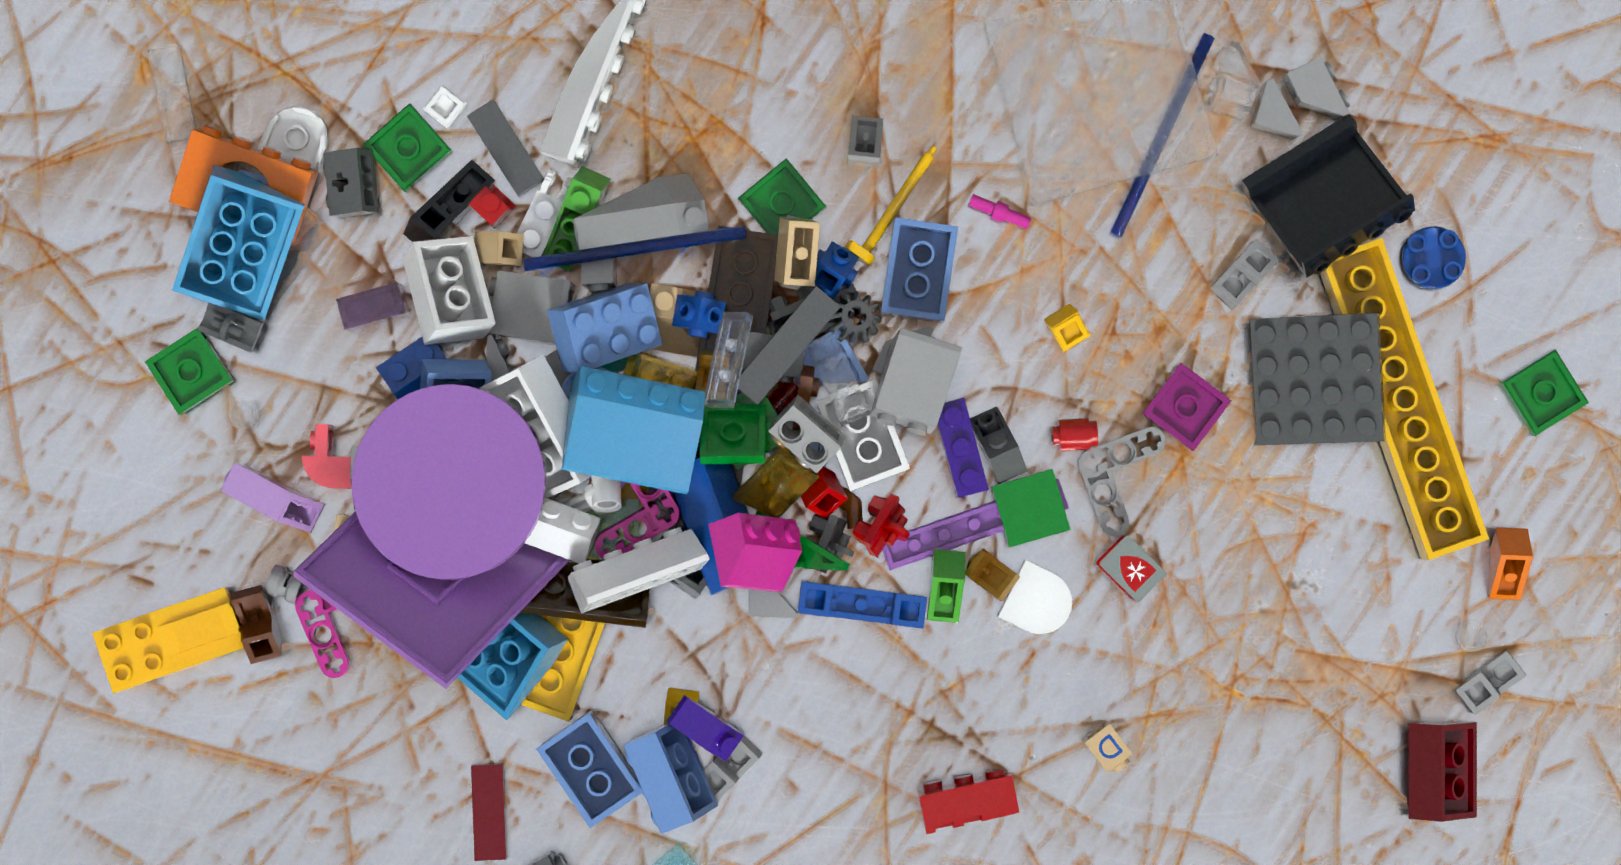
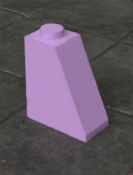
M235 462L231 470L226 474L225 482L220 490L277 522L310 533L324 506L323 503Z

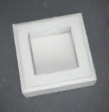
M441 84L423 107V110L449 130L468 104Z

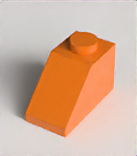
M1496 527L1490 548L1489 599L1521 600L1533 558L1528 529Z

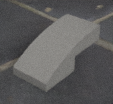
M1256 238L1210 289L1230 308L1234 309L1280 259Z
M1506 648L1473 673L1455 690L1474 715H1476L1499 699L1503 692L1526 677V673Z
M745 737L741 739L727 761L716 756L703 770L716 802L762 756V753Z

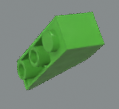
M584 166L579 169L571 180L542 255V260L569 272L571 271L580 252L577 249L573 219L601 206L611 180L610 178Z

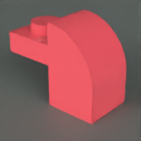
M315 424V431L310 433V449L315 450V456H302L305 472L320 486L352 489L350 480L351 457L332 456L333 425Z

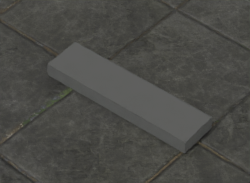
M815 286L733 385L758 405L841 306Z

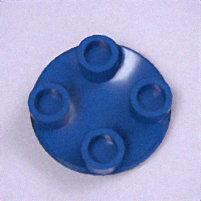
M1431 226L1422 228L1409 237L1403 248L1402 263L1406 274L1414 283L1428 289H1441L1451 285L1461 276L1466 263V253L1462 242L1454 231Z

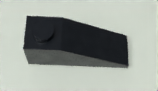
M471 160L410 217L403 234L412 242L444 239L472 208L469 203L485 186L490 188L495 180Z

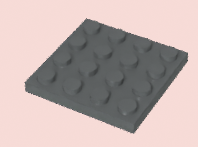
M1379 312L1250 319L1257 445L1378 442L1386 440Z

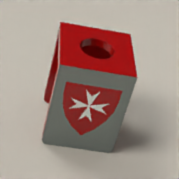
M1122 535L1096 561V565L1136 603H1139L1167 575L1128 535Z

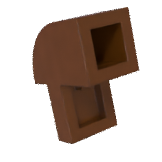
M262 585L231 593V603L241 624V642L250 663L254 664L282 656L278 620L273 604L268 602Z

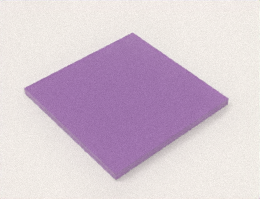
M355 511L294 570V577L447 689L568 563L569 559L524 543L513 556L490 571L457 580L428 578L404 570L383 556L365 534Z

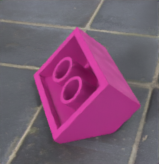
M736 513L708 524L721 587L770 592L784 590L802 552L801 534L796 520Z

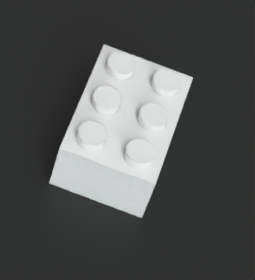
M473 236L413 242L402 259L424 345L485 338L496 323Z
M876 379L816 401L820 414L846 436L842 448L836 453L850 491L910 469L895 427L882 424L877 421V417L870 415L878 388Z

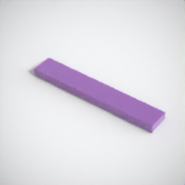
M1056 479L1064 509H1069L1060 481ZM992 501L908 530L910 536L907 541L896 539L893 546L886 544L883 548L889 570L934 555V549L951 550L1003 532L1004 529L996 502Z

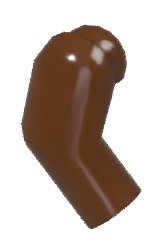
M842 487L848 499L839 508L847 513V529H854L859 521H863L862 501L848 488Z

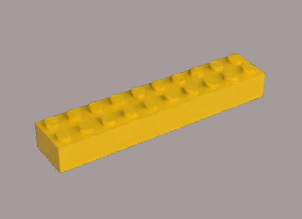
M1383 238L1359 245L1351 255L1347 257L1341 256L1331 262L1330 266L1321 272L1320 275L1334 314L1379 312L1386 440L1379 442L1421 560H1431L1488 540L1489 537Z

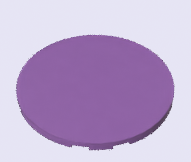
M456 384L422 388L401 397L388 406L373 421L363 436L356 452L352 470V497L356 515L372 544L383 556L404 570L416 575L442 580L464 579L490 571L513 556L529 538L539 520L546 488L545 461L543 460L538 440L524 418L505 401L491 393L478 388Z

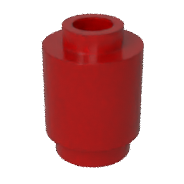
M1088 418L1057 420V426H1052L1051 428L1052 444L1058 445L1059 451L1090 450L1091 446H1098L1097 421H1089Z

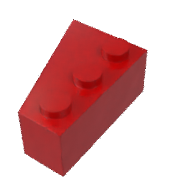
M1004 768L986 771V777L973 779V775L970 774L955 777V783L942 785L941 780L924 783L923 789L917 790L926 834L935 833L938 828L948 826L957 828L964 826V823L979 820L987 821L1019 813L1012 774L1010 772L1004 773Z

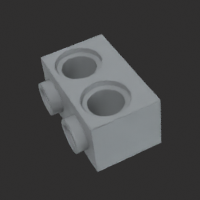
M799 395L772 421L768 431L771 433V437L776 444L782 448L787 447L795 454V458L800 465L807 469L811 468L815 473L842 448L846 437ZM794 421L799 424L801 429L792 430L787 427L786 422ZM818 442L823 445L825 450L816 451L811 448L810 443Z

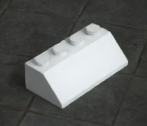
M543 354L480 387L481 390L491 393L514 408L535 434L543 460L545 461V498L576 486L592 476L561 469L569 401Z
M681 527L665 532L663 534L664 539L652 542L651 538L637 542L633 545L634 550L622 553V550L618 549L603 556L604 561L592 564L591 560L573 566L574 572L570 573L568 580L582 614L701 570L710 560L709 556L692 529L682 532Z

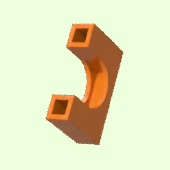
M204 125L203 129H192L169 202L198 212L214 164L225 168L235 161L249 163L264 175L269 187L305 204L292 243H295L319 172L310 168L312 163L293 157L292 161L281 158L282 152L269 147H263L262 150L251 147L252 141L242 137L233 136L231 140L221 136V130L208 125Z

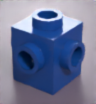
M832 241L826 251L821 249L818 251L815 286L835 299L842 286L845 285L849 288L858 271L853 268L859 257Z
M695 291V296L678 294L672 326L688 329L687 335L706 338L707 333L720 334L726 303L713 300V293Z

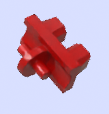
M890 494L888 499L873 496L867 510L870 515L876 517L871 525L861 520L856 524L852 532L855 539L865 545L869 554L877 558L886 544L893 546L896 539L907 541L910 536L909 532L904 528L908 521L903 516L906 510L899 504L900 498L896 495Z

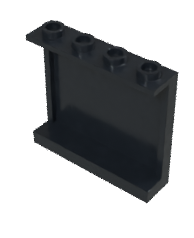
M1350 114L1242 179L1245 196L1306 278L1314 273L1319 274L1325 271L1331 262L1341 256L1347 257L1351 255L1359 245L1367 240L1377 239L1384 233L1385 229L1395 223L1406 221L1415 211L1414 196L1411 193L1406 195L1360 136L1357 131V123Z

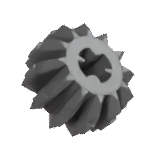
M854 291L851 299L846 293L840 295V302L835 301L841 307L829 320L836 322L829 330L831 333L837 330L842 332L838 336V341L842 342L849 336L850 345L855 346L858 338L865 344L869 341L868 334L875 336L879 330L873 324H879L882 321V317L873 315V313L880 307L878 304H874L871 307L868 305L871 300L870 295H866L861 301L859 291ZM852 312H855L856 318H861L856 325H854L853 319L848 318Z

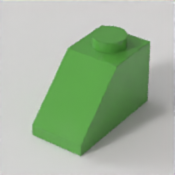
M934 549L927 620L959 623L965 582L966 552Z

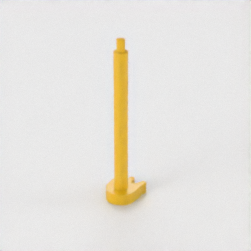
M932 145L929 151L925 152L863 245L860 246L855 241L848 240L844 248L859 257L858 260L871 266L875 260V256L871 254V251L934 159L933 155L937 150L935 146Z

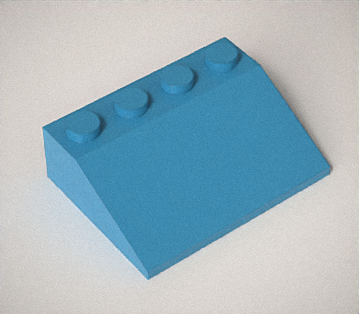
M214 164L172 291L264 321L305 204L245 174Z
M581 366L571 381L561 469L687 494L703 423L705 392Z
M519 613L457 678L507 720L554 664L568 638L541 615Z

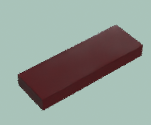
M504 763L471 765L474 860H506Z

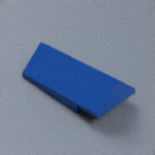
M698 458L694 462L688 493H673L678 503L679 515L685 531L692 529L709 556L710 560L703 566L701 572L712 596L731 588L721 587L708 524L736 513H749L731 464H700V458Z

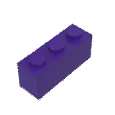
M965 398L945 402L937 428L956 498L989 490Z

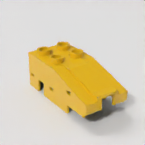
M228 587L92 633L113 693L139 686L244 648L241 642V626L238 624Z

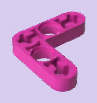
M630 483L644 507L602 530L595 540L597 554L603 558L605 554L611 552L609 548L604 550L601 548L604 545L603 538L616 539L620 536V533L617 531L619 528H622L624 537L630 543L625 545L624 540L621 539L616 542L615 550L621 549L622 553H626L634 548L633 545L635 543L652 538L672 527L679 518V507L671 492L657 489L654 493L647 494L640 489L639 485ZM664 492L666 497H661V502L665 508H673L670 512L671 518L669 520H666L664 516L658 518L659 506L656 501L652 505H649L647 501L658 498ZM634 520H641L646 524L647 530L642 536L635 537L628 531L629 523Z
M311 589L303 592L296 599L295 609L320 669L330 678L341 677L348 672L351 662L330 613L337 610V608ZM308 596L310 600L318 601V605L314 607L317 617L324 614L326 620L316 621L311 626L308 620L314 619L310 610L304 611L303 605L307 603L306 597ZM320 625L327 626L331 630V639L325 644L319 643L314 636L316 628ZM335 643L337 644L338 649H334L332 652L336 659L342 658L343 664L339 666V672L335 668H328L327 664L331 662L329 652L322 655L320 649L331 647Z

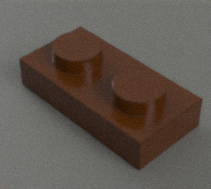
M803 365L798 395L809 404L810 397H817L820 378H814V366ZM793 422L792 430L801 429L798 423Z

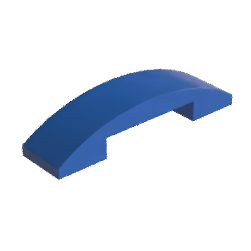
M801 581L797 613L923 629L927 597Z

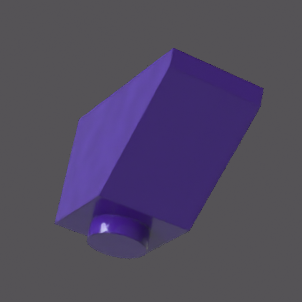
M685 695L666 720L678 731L724 761H727L744 737L741 732L724 718Z

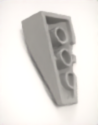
M689 174L658 177L573 219L578 251L696 237L709 232L705 200Z

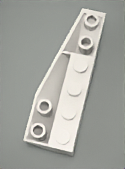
M621 0L594 33L577 60L561 92L540 149L542 155L577 168L580 161L586 162L591 149V144L588 141L591 131L596 133L602 120V115L599 111L602 102L608 103L613 90V85L609 84L613 72L618 74L622 67L624 56L620 55L624 43L630 44L635 31V26L631 25L635 13L641 14L646 0Z

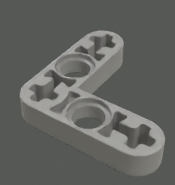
M1156 427L1144 428L1084 451L1078 457V470L1100 528L1108 536H1121L1129 527V518L1111 471L1162 452L1166 445V437L1163 431ZM1148 432L1152 436L1159 437V442L1155 443V450H1152L1150 446H1145L1139 449L1142 455L1137 457L1136 447L1130 440L1131 438L1136 437V443L1142 442L1147 439L1146 433ZM1118 443H1124L1130 448V457L1126 461H1118L1113 456V448ZM1107 448V457L1113 464L1112 467L1107 468L1106 461L1096 466L1097 471L1094 473L1090 468H1084L1083 463L1088 461L1087 456L1089 454L1093 458H1099L1104 456L1101 449ZM1100 484H1107L1112 490V496L1107 502H1100L1095 498V488ZM1117 502L1118 508L1112 509L1116 518L1121 517L1123 523L1119 524L1120 530L1116 532L1113 528H1107L1106 523L1110 521L1108 511L1101 514L1099 510L1100 507H1108Z

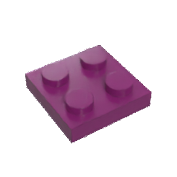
M1179 363L1142 414L1188 449L1194 451L1232 400L1183 363Z

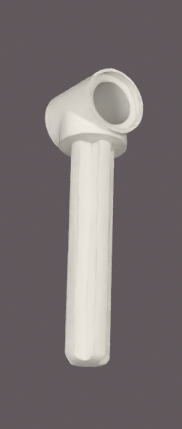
M592 476L591 483L586 486L584 493L561 504L583 512L591 509L602 513L615 512L621 508V482Z

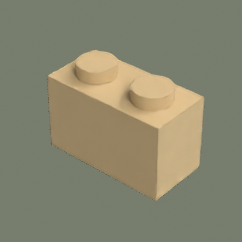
M780 217L775 281L784 285L815 287L820 222L811 219Z

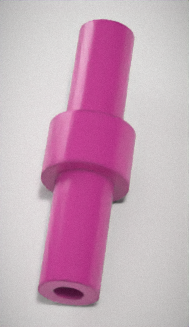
M973 194L969 206L990 214L992 219L999 222L1005 220L1027 229L1031 221V217L1009 209V205L1001 201L995 203Z

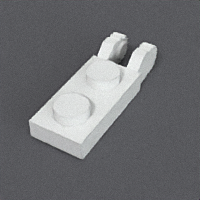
M553 169L548 171L540 191L537 190L517 234H524L522 253L538 261L542 258L572 178L568 177L563 182L558 199L547 195L557 177V171Z

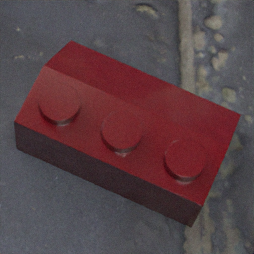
M1477 722L1409 723V732L1407 734L1409 745V763L1407 766L1409 777V795L1407 798L1409 819L1444 822L1476 818Z

